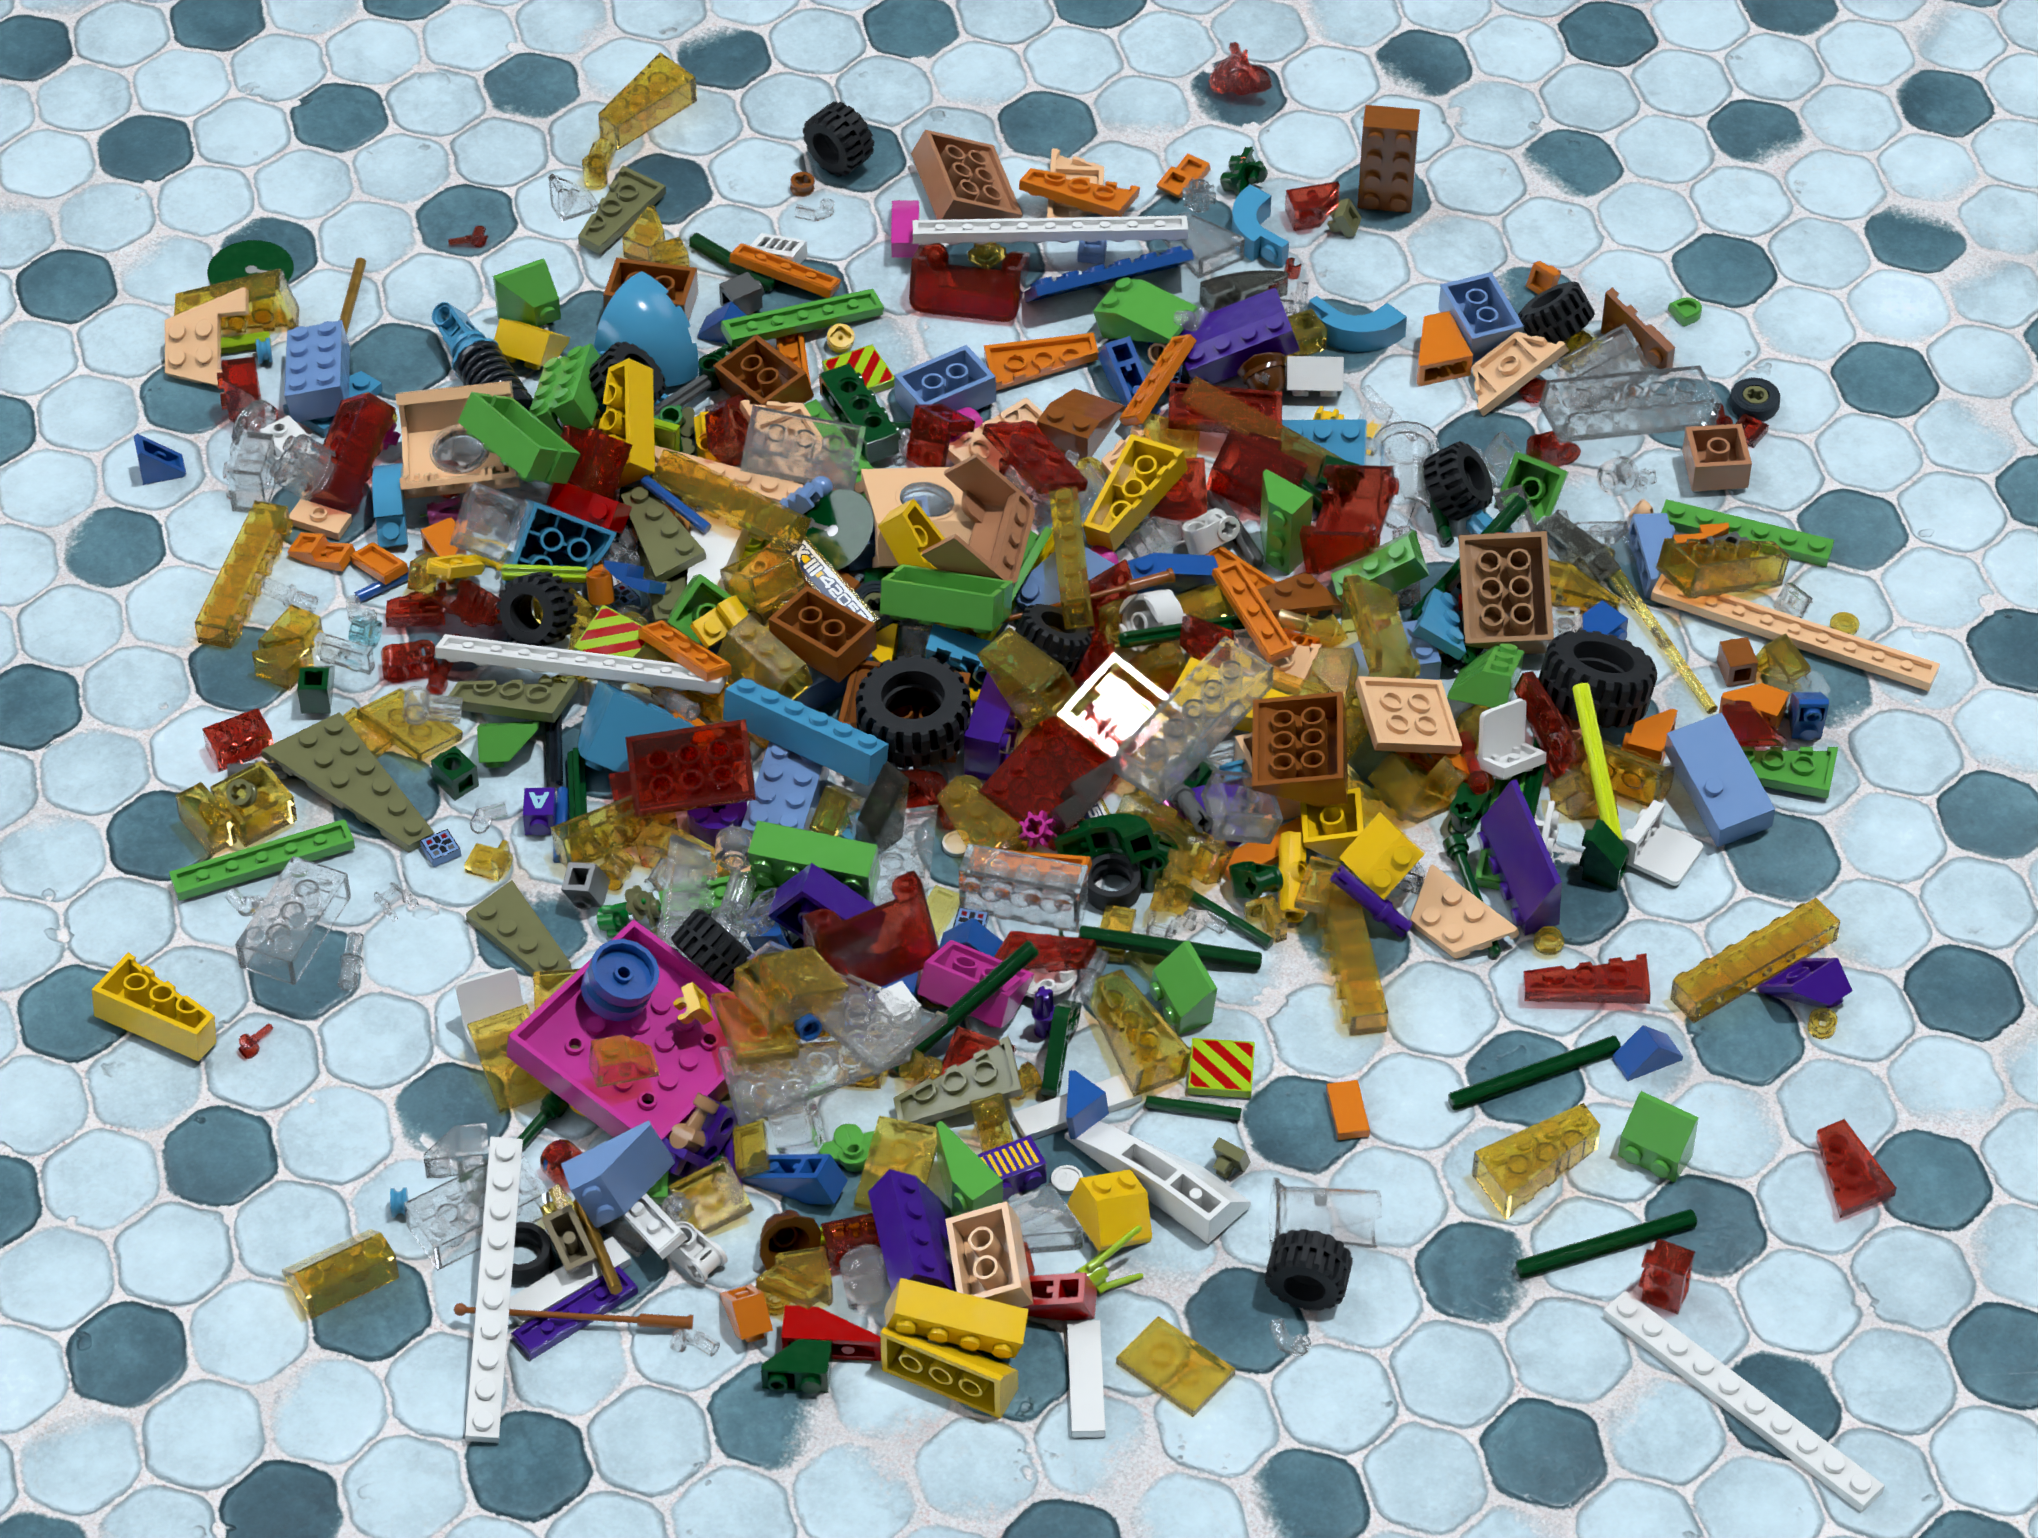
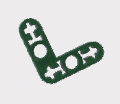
M1064 1000L1055 1006L1041 1088V1095L1056 1098L1060 1094L1069 1034L1078 1028L1081 1002Z

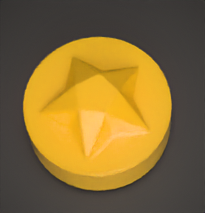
M835 324L828 330L827 345L834 352H847L854 344L855 334L848 325Z

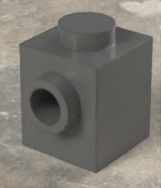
M748 272L719 284L721 306L732 301L746 315L763 308V286L758 280L755 281Z
M568 862L561 890L577 908L588 910L591 907H602L605 902L610 879L596 863Z

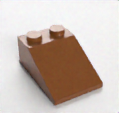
M1074 388L1049 403L1037 420V446L1088 463L1125 410V406Z

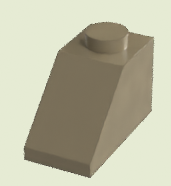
M572 1204L542 1217L552 1244L568 1274L598 1260Z

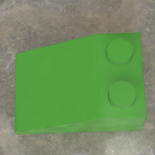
M1120 278L1093 310L1102 338L1122 339L1130 336L1133 341L1168 344L1172 337L1178 336L1198 312L1197 306L1144 280Z
M942 1121L936 1124L937 1165L951 1210V1217L1002 1203L1003 1180Z

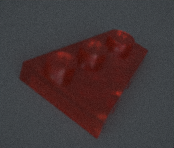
M1010 931L994 957L1003 961L1025 941L1029 940L1036 946L1039 954L1023 969L1029 971L1031 969L1045 968L1050 973L1086 969L1097 951L1095 940Z
M1845 1119L1817 1130L1816 1140L1840 1219L1895 1196L1896 1186Z

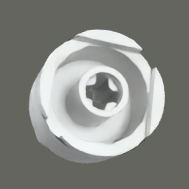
M1169 589L1131 595L1123 601L1119 614H1123V623L1119 624L1120 633L1189 622L1187 615L1183 613L1179 601ZM1180 640L1132 647L1130 649L1134 651L1139 650L1142 653L1171 648Z

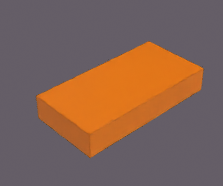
M374 542L350 555L352 564L385 585L409 572L406 562Z
M1358 1080L1326 1084V1093L1338 1140L1369 1137L1370 1128Z

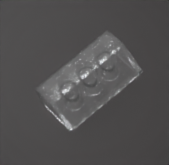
M670 835L658 938L691 961L674 945L671 936L696 908L706 913L708 908H713L714 890H710L711 881H716L717 862H712L710 850L677 835Z

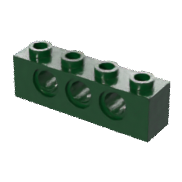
M850 363L820 373V395L869 463H873L898 454V441L901 440L900 430L896 424L892 425L886 409L878 405L874 392L871 389H867L862 375L859 372L856 373Z

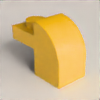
M735 595L718 603L716 608L693 621L690 627L704 647L709 649L728 637L730 640L749 628L753 618Z

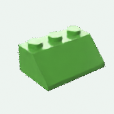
M1266 469L1263 471L1260 517V537L1265 562L1289 575L1310 553L1313 494Z
M1414 530L1337 567L1331 574L1337 596L1352 614L1429 576Z
M1506 643L1500 644V646H1493L1475 658L1471 663L1461 667L1448 692L1447 699L1492 708L1510 702L1519 684L1524 651L1518 650V647Z

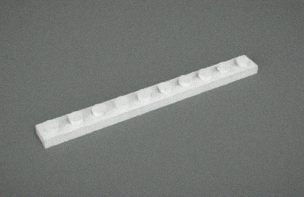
M1187 216L913 220V244L920 243L922 245H931L933 243H948L951 245L960 243L987 244L988 242H1003L1005 244L1031 242L1037 244L1043 241H1057L1060 243L1086 241L1093 243L1098 240H1112L1114 242L1140 240L1149 242L1159 239H1167L1169 241L1188 239Z
M447 634L443 636L435 647L436 658L446 659L449 662L465 661L473 662L479 666L497 665L505 669L521 668L531 670L534 673L552 672L565 677L576 675L587 677L590 680H615L620 684L639 683L644 684L646 687H671L676 691L694 690L707 695L719 694L728 681L727 675L706 682L678 663Z
M490 1137L465 1441L499 1443L523 1139Z
M1627 1291L1620 1294L1604 1309L1603 1318L1861 1513L1883 1493L1885 1486L1883 1483Z

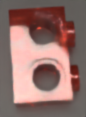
M727 400L705 415L708 451L723 464L736 467L739 464L745 463L752 456L749 423L745 416Z
M258 708L202 728L206 750L218 772L226 770L227 764H243L261 757L262 749L273 744L272 732Z
M873 1213L821 1224L822 1248L829 1272L884 1261Z
M1658 1238L1654 1249H1647L1641 1267L1644 1270L1638 1287L1643 1288L1641 1301L1679 1314L1690 1288L1695 1251Z

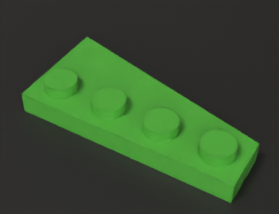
M1741 747L1762 786L1822 798L1829 797L1838 747H1827V751H1813V747H1800L1799 751H1783L1782 747H1770L1766 751H1756L1754 747Z

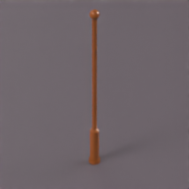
M1168 568L1163 572L1129 580L1122 586L1051 605L1062 608L1126 590L1133 592L1167 582L1172 583L1175 582V574L1172 568ZM1023 612L1011 615L1001 624L1020 619Z
M458 1303L454 1307V1313L457 1316H463L466 1313L475 1314L476 1307H466L465 1304ZM509 1309V1316L637 1323L640 1327L687 1329V1331H693L694 1315L640 1314L636 1317Z

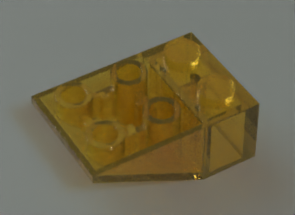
M1010 627L976 654L1025 730L1050 718L1079 692L1064 666Z
M813 946L760 954L734 969V993L770 1034L849 990V986Z

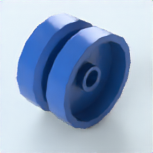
M617 939L602 944L594 953L589 967L582 977L581 992L585 1003L600 1017L616 1022L631 1020L640 1015L658 984L660 971L657 961L647 948L634 941Z

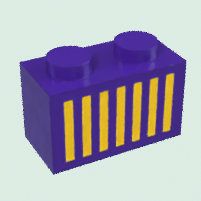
M1031 1135L977 1155L1003 1180V1200L1022 1191L1035 1189L1047 1182V1163Z

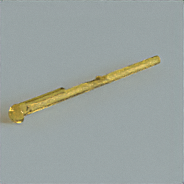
M1609 546L1600 547L1594 556L1596 564L1603 567L1631 609L1637 611L1657 640V645L1667 654L1708 714L1716 712L1718 707L1614 560L1615 550Z

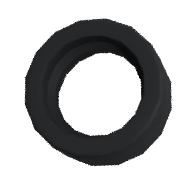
M1120 854L1097 856L1092 860V867L1083 886V894L1087 902L1096 909L1105 912H1119L1128 909L1137 902L1141 894V871L1137 864H1131L1126 856ZM1105 875H1119L1127 879L1130 885L1118 891H1106L1096 886L1094 881Z
M516 1222L515 1244H533L540 1248L541 1253L529 1263L513 1264L511 1284L519 1286L533 1284L542 1279L551 1269L553 1255L550 1236L544 1228L535 1223Z

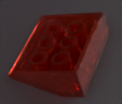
M1047 712L978 790L980 812L993 821L1021 834L1024 831L1019 822H1024L1028 818V812L1030 811L1038 816L1039 812L1043 810L1047 813L1046 820L1053 819L1057 822L1052 828L1053 832L1058 836L1076 828L1077 822L1083 820L1084 816L1122 775L1124 768L1073 724ZM1038 825V826L1036 827V828H1037V832L1035 833L1036 835H1037L1038 833H1040V832H1039V827H1040L1041 825ZM1051 838L1048 842V849L1055 852L1056 849Z
M746 719L625 737L635 818L756 800L753 759Z

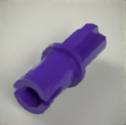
M1044 986L1039 987L1038 992L1035 993V1005L1031 1010L1034 1019V1034L1041 1039H1046V1030L1048 1037H1050L1055 1009L1053 1005V991L1045 989Z

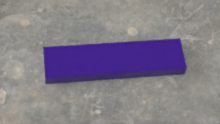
M617 1266L615 1271L623 1287L619 1294H611L604 1276H601L547 1311L605 1315L637 1295L638 1286ZM535 1317L511 1332V1337L530 1360H533L593 1321Z

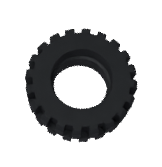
M1567 631L1555 637L1548 644L1538 678V687L1542 698L1545 699L1550 707H1555L1556 711L1561 715L1565 714L1570 719L1578 722L1579 718L1572 688L1576 684L1588 683L1591 689L1598 725L1602 728H1610L1611 726L1623 728L1626 725L1631 726L1635 724V722L1641 720L1646 715L1658 673L1652 658L1649 655H1645L1644 650L1640 647L1633 646L1630 641L1618 639L1617 636L1612 634L1605 635L1599 631Z
M905 655L897 656L894 661L888 659L882 662L880 668L875 666L867 673V677H864L860 682L855 699L857 729L889 743L888 765L890 762L895 763L896 767L905 769V766H913V769H922L923 765L928 764L932 767L938 765L939 760H948L954 756V751L958 752L964 746V734L969 728L971 718L970 691L962 675L957 671L954 672V668L946 662L941 664L937 658L930 657L925 659L922 655H914L912 658H906ZM906 705H922L935 710L933 714L918 719L902 718L891 713L895 709Z

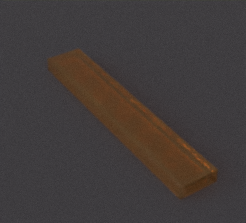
M1197 376L1194 377L1181 399L1183 404L1317 478L1322 458L1326 455L1340 458Z

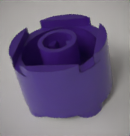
M702 782L695 787V791L690 795L686 806L688 834L691 840L693 839L697 842L698 847L702 850L715 853V847L732 848L738 842L741 844V826L747 811V800L742 788L738 785L725 783L709 784Z

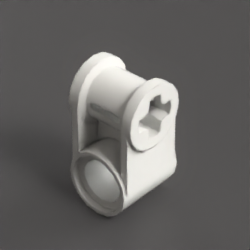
M1218 508L1211 509L1182 525L1188 553L1193 555H1205L1211 552L1214 548L1233 540L1240 530L1238 519L1233 516H1226L1225 512Z
M683 1221L677 1222L675 1224L684 1232L688 1239L684 1241L686 1243L681 1244L671 1252L669 1257L686 1270L694 1280L704 1283L708 1280V1274L718 1266L722 1267L727 1263V1256L717 1243L708 1239L692 1224Z

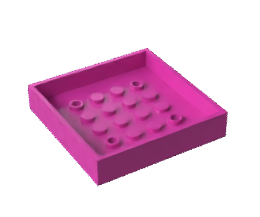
M633 919L612 940L626 939L637 942L647 948L657 961L660 971L658 984L641 1014L631 1020L616 1022L600 1017L588 1007L582 996L581 983L582 977L589 967L590 959L508 1035L507 1057L613 1138L649 1120L663 1141L665 1137L670 1139L671 1128L674 1125L686 1123L697 1108L693 1104V1100L698 1092L719 1102L775 1048L778 1026ZM690 982H693L707 996L714 1020L705 1025H702L697 1019H694L691 1023L683 1024L677 1017L683 1014L687 1007L679 1011L673 1005V1002L677 998L684 997L681 987ZM705 1041H712L714 1044H706ZM576 1045L580 1048L572 1049L570 1046ZM649 1100V1101H651L652 1103H651V1104H645L643 1101Z

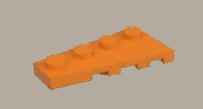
M1032 168L1019 180V190L1028 192L1030 195L1045 197L1056 203L1071 205L1081 211H1090L1103 217H1121L1138 198L1140 186L1130 185L1129 190L1117 188L1116 182L1106 181L1105 185L1090 183V178L1079 176V178L1070 180L1066 179V175L1062 173Z
M1094 333L984 345V356L987 368L996 376L997 391L1098 360V348Z

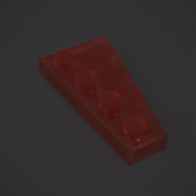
M1533 671L1522 673L1514 687L1516 696L1526 701V718L1540 749L1546 752V762L1558 788L1570 787L1588 755Z
M1647 953L1636 955L1635 960L1623 961L1621 957L1610 958L1607 964L1594 966L1589 961L1579 963L1573 969L1555 966L1524 971V1001L1650 1004L1651 992Z

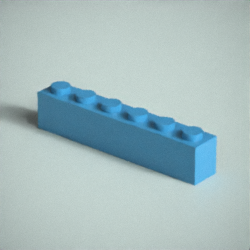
M742 678L725 689L723 720L866 786L871 785L886 774L889 743L876 738L874 735L864 733L853 728L850 724L842 723L823 712H818L803 705L799 701L789 699L775 690H770L756 684L750 679Z

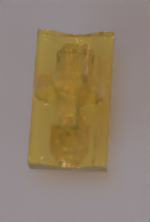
M998 1092L985 1098L969 1101L982 1153L1014 1141L1002 1093Z

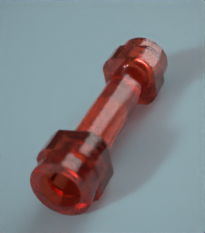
M442 659L437 672L432 673L428 679L426 690L429 694L441 696L448 686L447 676L454 662Z
M1461 732L1459 737L1462 748L1459 754L1464 755L1470 773L1467 780L1469 787L1474 794H1484L1490 788L1487 772L1481 771L1475 753L1477 748L1476 739L1471 732Z

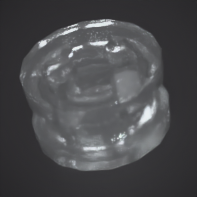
M675 1192L668 1196L661 1207L674 1223L687 1221L692 1216L695 1208L694 1204L683 1192Z

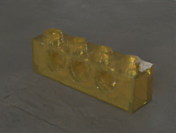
M658 784L550 827L558 860L567 868L568 862L591 863L601 858L610 857L613 853L628 847L637 846L641 842L655 836L664 835L668 831L677 828L678 823L673 797Z

